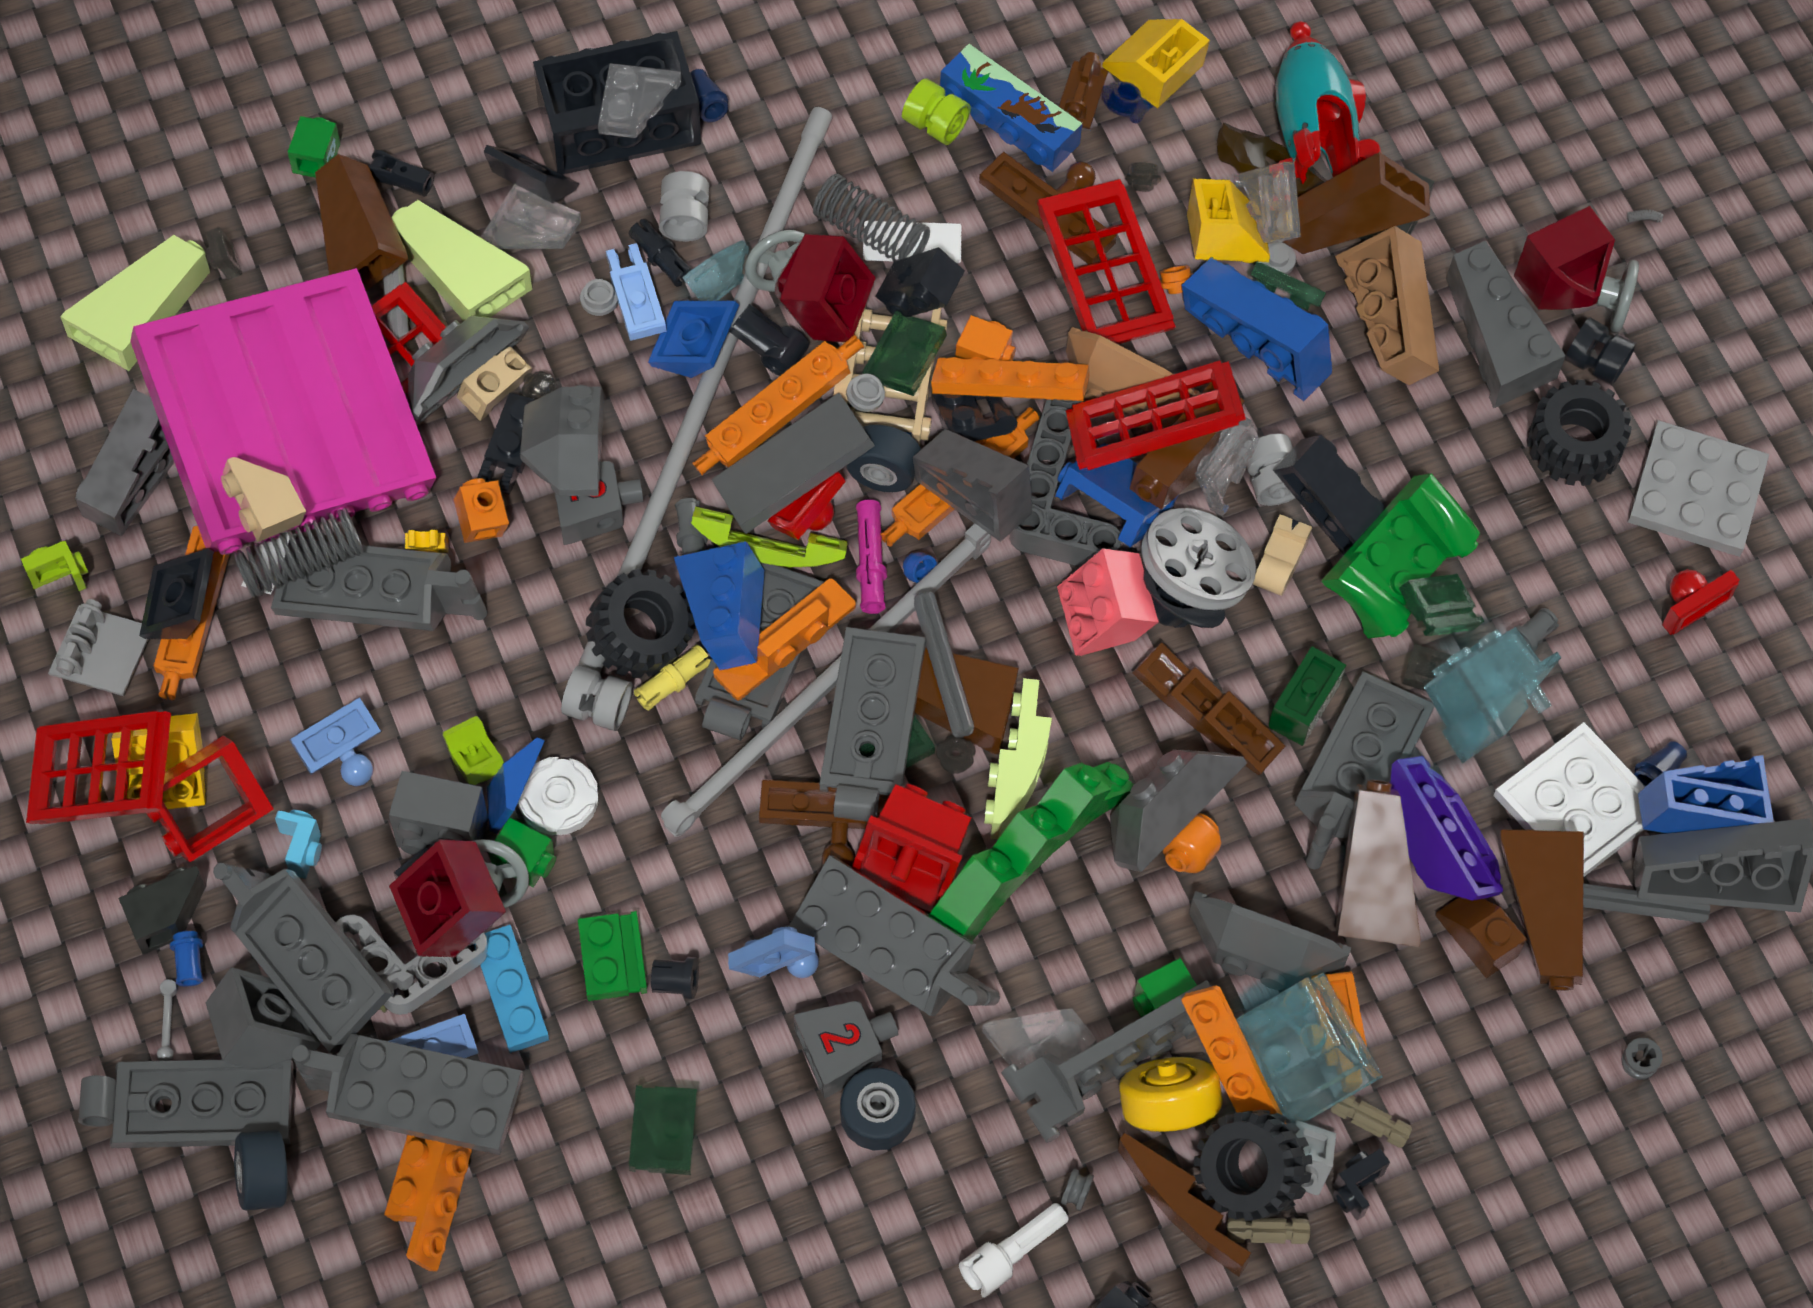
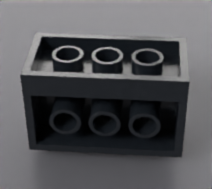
M678 31L656 33L646 38L619 41L613 45L594 49L586 48L571 54L548 56L543 60L533 61L538 106L558 173L564 175L701 145L699 100Z

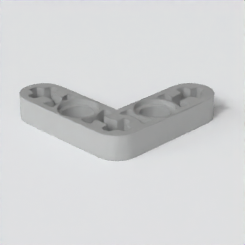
M346 915L336 922L343 933L348 931L353 935L359 933L360 944L363 947L360 954L366 961L373 957H382L387 960V967L376 973L393 993L384 1006L390 1012L398 1015L414 1011L481 965L487 957V938L483 932L469 944L473 945L476 943V950L473 952L468 948L462 950L456 956V965L453 962L454 957L419 956L404 965L362 917ZM348 938L351 941V943L355 946V948L359 951L356 942L352 938ZM432 962L442 963L447 968L446 972L437 978L428 977L423 971ZM414 975L417 976V980H418V981L415 982V983H414V981H413V976H414ZM394 989L408 990L409 996L403 998L401 995L394 997Z

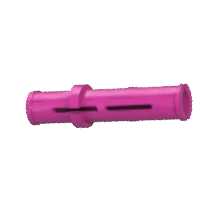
M863 500L856 505L860 565L856 568V579L860 582L861 589L860 609L865 613L876 614L884 611L886 608L883 581L887 578V568L883 565L882 536L880 535L881 505L876 500Z

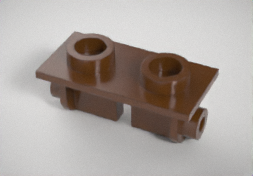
M1087 52L1085 56L1080 58L1079 62H1073L1059 104L1061 109L1080 121L1082 127L1086 129L1091 127L1109 72L1105 68H1101L1099 56L1094 52Z

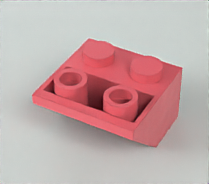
M1102 549L1057 586L1075 655L1083 656L1135 641L1159 622L1152 596L1143 580L1144 568L1139 553Z

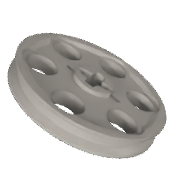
M1175 508L1165 511L1154 519L1143 537L1141 553L1147 571L1165 592L1189 606L1204 610L1230 608L1243 599L1255 580L1256 563L1246 541L1228 523L1210 513L1191 508ZM1181 523L1191 525L1197 531V534L1186 531ZM1156 536L1165 537L1169 540L1172 547L1161 544ZM1218 540L1225 542L1230 546L1232 551H1226L1218 546L1216 541ZM1203 548L1202 554L1199 558L1201 559L1200 564L1195 570L1194 568L1198 561L1197 554L1200 551V549ZM1165 567L1175 568L1179 571L1181 577L1171 575ZM1226 571L1236 573L1242 582L1229 578ZM1200 584L1212 587L1216 595L1205 592Z

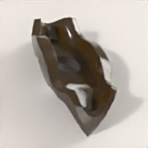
M1223 123L1217 137V153L1220 161L1233 166L1241 177L1255 189L1273 197H1282L1274 174L1275 167L1266 161L1265 156L1279 163L1281 160L1290 158L1287 148L1274 142L1267 136L1241 130ZM1310 166L1307 170V179L1304 184H1302L1300 178H1296L1293 181L1294 199L1328 180L1321 176L1313 166Z

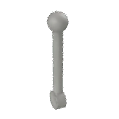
M168 979L160 984V991L164 996L162 1043L157 1051V1058L160 1061H170L173 1058V1050L170 1048L172 997L176 995L178 989L176 983Z

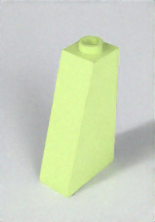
M417 200L408 207L398 209L391 217L406 249L408 259L463 321L470 316L490 318L532 290L530 270L525 264L421 201Z
M175 235L171 236L67 309L61 315L67 336L130 371L137 362L130 342L133 326L176 315L210 273L206 252L194 241L188 240L186 242Z

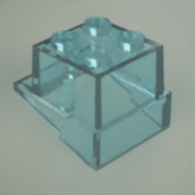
M1516 627L1503 635L1497 629L1480 639L1471 648L1466 647L1448 658L1447 662L1432 671L1435 678L1427 683L1424 688L1447 727L1442 733L1462 764L1507 734L1528 709L1529 706L1526 703L1528 698L1538 714L1552 706L1539 684L1561 659L1558 652L1540 661Z
M1324 973L1319 974L1313 979L1309 977L1303 979L1236 1019L1282 1114L1294 1124L1296 1120L1305 1123L1383 1078L1363 1039L1355 1029Z

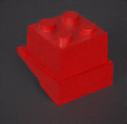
M895 784L879 817L870 816L852 867L920 910L930 914L955 880L962 859V855L959 852L967 834L971 817L965 815L966 810L953 802L944 800L940 804L927 798L928 793L917 786L906 784L905 787H901Z

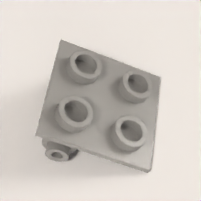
M88 599L86 604L78 606L48 674L124 696L148 639L139 636L142 623L101 612L102 605L98 601Z

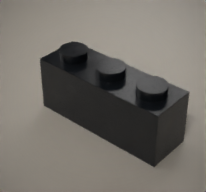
M1322 435L1301 439L1273 470L1343 555L1385 509L1382 502L1372 496L1364 487L1358 473L1348 467L1340 458L1335 445Z

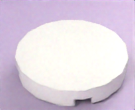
M548 757L534 764L518 801L519 809L525 821L539 832L549 835L570 834L583 828L593 818L598 806L597 782L591 771L581 762L571 758L566 760L559 759V757Z

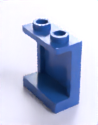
M1103 443L1097 448L1107 446L1108 444ZM1129 458L1091 470L1087 468L1079 470L1077 461L1074 463L1068 462L1058 476L1057 481L1061 484L1055 495L1063 500L1079 489L1125 519L1126 523L1118 540L1129 547L1143 539L1154 519L1161 513L1171 510L1178 497L1176 496L1162 510L1150 502L1143 501L1135 492L1130 490L1135 468L1138 464Z

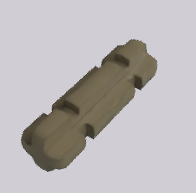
M1345 1091L1338 1093L1331 1107L1332 1113L1343 1119H1346L1347 1116L1352 1118L1351 1123L1380 1138L1382 1135L1388 1137L1387 1142L1399 1148L1406 1144L1412 1132L1410 1125L1399 1119L1397 1122L1392 1121L1391 1115L1364 1101H1361V1103L1356 1102V1097Z
M1228 1218L1226 1236L1236 1243H1244L1246 1239H1250L1251 1243L1285 1244V1240H1290L1291 1244H1306L1310 1239V1223L1307 1219L1292 1218V1222H1286L1285 1218H1261L1251 1221H1245L1244 1218L1238 1220Z

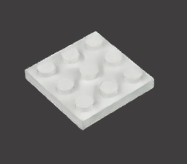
M1584 722L1499 786L1493 795L1525 830L1584 831V876L1644 831L1638 793L1645 786Z

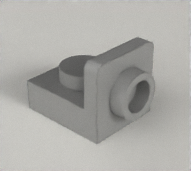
M1296 1120L1295 1125L1300 1130L1295 1135L1297 1138H1306L1309 1146L1303 1148L1305 1156L1312 1155V1164L1306 1165V1172L1312 1173L1309 1183H1304L1301 1186L1306 1192L1319 1195L1333 1167L1336 1133Z

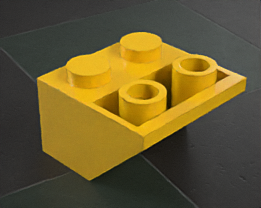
M1183 19L1148 20L1103 62L1102 67L1158 109L1203 66L1210 40Z
M1193 179L1187 219L1195 259L1207 261L1212 257L1217 261L1269 262L1270 253L1261 212L1230 180Z
M198 713L171 716L165 772L203 749ZM147 729L134 730L131 760L144 759ZM121 732L113 733L111 738L115 762H118ZM143 767L129 769L126 799L140 797ZM204 767L163 792L162 801L167 809L205 805Z

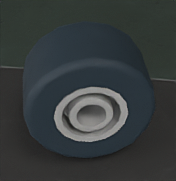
M886 425L864 426L863 429L875 446L846 465L848 472L860 484L882 492L906 490L913 483L915 477L913 456L921 450L917 441L906 432Z
M885 1068L866 1069L854 1075L845 1085L840 1099L841 1125L848 1138L858 1146L873 1151L888 1150L902 1143L912 1130L916 1113L915 1094L908 1081L897 1072Z
M277 1130L240 1133L236 1137L234 1148L235 1182L240 1207L244 1211L282 1207L286 1203L288 1184L286 1153L282 1135Z

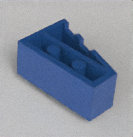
M745 541L674 557L700 640L718 668L724 670L757 663L765 570L748 543Z

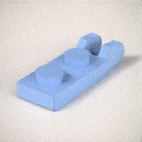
M637 243L628 245V254L633 266L620 268L619 257L615 250L606 251L612 285L614 286L630 341L667 332L647 263H643Z

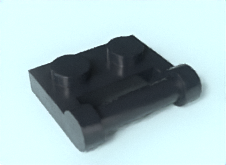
M931 391L932 404L943 429H947L969 440L979 441L1006 435L1013 432L1017 427L1016 417L1011 410L1007 409L1002 397L932 394ZM986 399L993 418L984 419L976 402L977 400Z

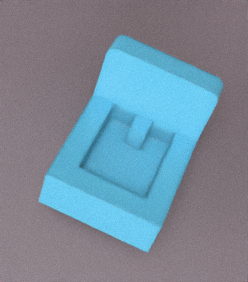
M291 810L290 813L277 811L275 820L279 832L293 836L285 858L288 870H293L298 877L306 879L310 866L315 867L317 865L322 849V844L319 843L321 833L317 821L310 814L300 810Z

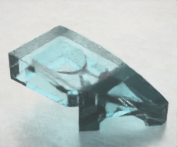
M743 240L705 260L682 278L699 301H718L734 287L741 284L744 277L742 274L745 254L748 255L749 247Z

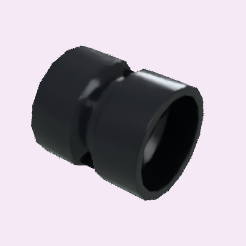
M1590 317L1576 335L1566 354L1565 360L1582 370L1589 367L1592 368L1594 377L1612 386L1626 367L1637 343L1620 333L1613 336L1609 335L1607 326ZM1601 342L1605 346L1596 359L1591 354L1597 343Z

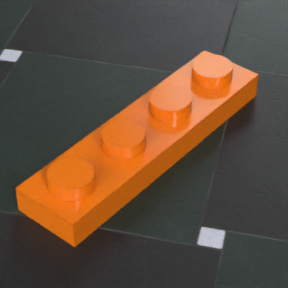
M951 357L938 358L931 385L932 394L1084 401L1090 375L1089 365L960 359Z

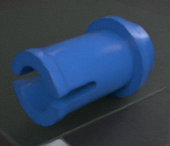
M195 931L178 932L173 935V941L169 944L170 949L175 953L176 984L179 986L201 984L204 981L200 959V948L203 947V940L198 937V933Z

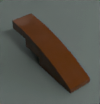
M1162 642L1132 672L1161 701L1227 754L1244 757L1247 762L1245 766L1257 775H1260L1286 747L1230 691L1223 694L1196 667L1189 670Z
M1124 1133L1119 1141L1118 1152L1141 1187L1168 1219L1202 1251L1240 1277L1249 1262L1251 1252L1218 1232L1224 1215L1191 1195L1195 1187L1196 1178Z

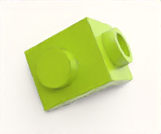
M66 541L50 547L38 548L29 556L21 558L34 589L70 574L79 591L86 589L82 575L88 573L86 565L79 551L71 554Z
M474 716L443 732L451 758L468 784L476 785L489 780L496 775L504 764L502 756L488 738L483 723L478 716Z

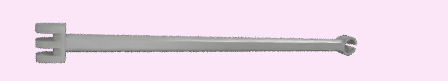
M974 523L965 532V539L868 630L892 633L916 611L914 597L917 594L925 592L935 593L971 558L976 560L989 548L991 535ZM841 656L686 802L680 803L674 800L668 804L661 813L664 827L675 837H679L689 830L695 820L713 801L836 686Z

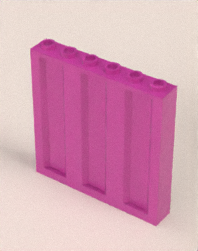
M357 268L133 326L130 342L206 549L209 548L214 552L220 551L221 555H226L240 550L245 543L256 541L253 532L248 533L240 521L238 512L241 508L235 497L230 498L226 494L221 482L226 461L232 457L289 477L306 510L302 523L296 526L300 528L302 533L306 532L305 523L312 530L314 529L313 520H316L317 524L322 522V516L325 520H329L330 513L333 514L336 522H341L337 513L338 509L346 508L351 518L357 511L367 508L371 512L380 511L392 505V501L406 498L407 501L418 500L425 497L429 493L428 491L431 490L436 475ZM293 527V528L288 529V530L291 531V530H294V529H295V531H296V527ZM279 534L274 535L272 537H274L276 540L279 538ZM271 537L265 539L267 543L271 542Z

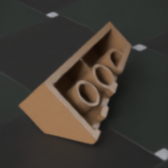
M1393 226L1336 255L1335 258L1338 265L1344 269L1347 276L1344 279L1349 291L1354 293L1358 303L1356 307L1358 314L1368 327L1367 336L1381 370L1407 385H1411L1438 372L1439 364L1422 242L1398 227Z

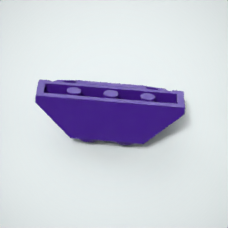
M1423 756L1396 760L1392 764L1391 789L1397 790L1401 796L1409 858L1415 866L1417 875L1423 880L1426 887L1472 901L1500 895L1503 892V885L1500 883L1499 862L1459 794L1440 774L1430 768V763Z

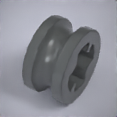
M1637 1038L1631 1041L1621 1057L1624 1071L1629 1076L1640 1080L1651 1078L1663 1060L1660 1047L1648 1038ZM1638 1051H1643L1644 1057L1647 1054L1650 1056L1651 1059L1646 1067L1639 1066L1641 1061L1634 1062L1633 1058Z
M1074 1168L1063 1194L1061 1204L1066 1206L1068 1203H1073L1076 1206V1210L1081 1211L1094 1175L1081 1176L1079 1170Z

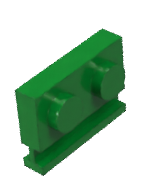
M633 911L628 915L610 914L578 919L587 1000L594 1001L629 996V993L637 992L646 994L647 986L637 911Z

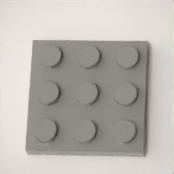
M1658 420L1628 523L1740 557L1746 543L1769 454Z

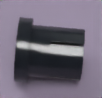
M687 957L685 961L655 959L651 970L652 992L683 994L685 999H694L697 993L699 978L697 958Z

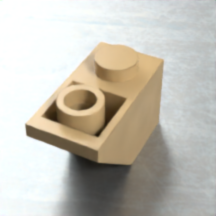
M236 457L227 459L223 475L221 476L223 488L230 498L235 497L241 508L238 512L240 521L248 533L253 532L257 542L302 523L306 510L288 476Z

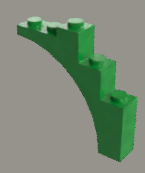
M1081 762L1063 769L1036 806L1018 812L991 849L972 855L929 915L968 940L973 941L1006 900L1055 851L1093 820L1119 805L1131 793L1130 791L1134 784L1129 780L1128 773L1120 766L1110 762L1095 767Z

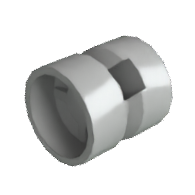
M678 171L670 173L662 179L660 203L663 205L660 207L659 230L662 235L675 241L688 242L698 240L707 233L708 209L706 207L709 200V182L705 177L694 172Z
M1269 434L1259 437L1246 445L1242 451L1248 473L1253 476L1251 481L1257 502L1261 505H1280L1295 499V496L1273 471L1293 449L1291 440L1287 435Z
M577 665L568 680L563 695L561 712L564 715L582 721L592 717L594 725L617 731L628 710L632 695V682L612 675L602 679L599 671Z

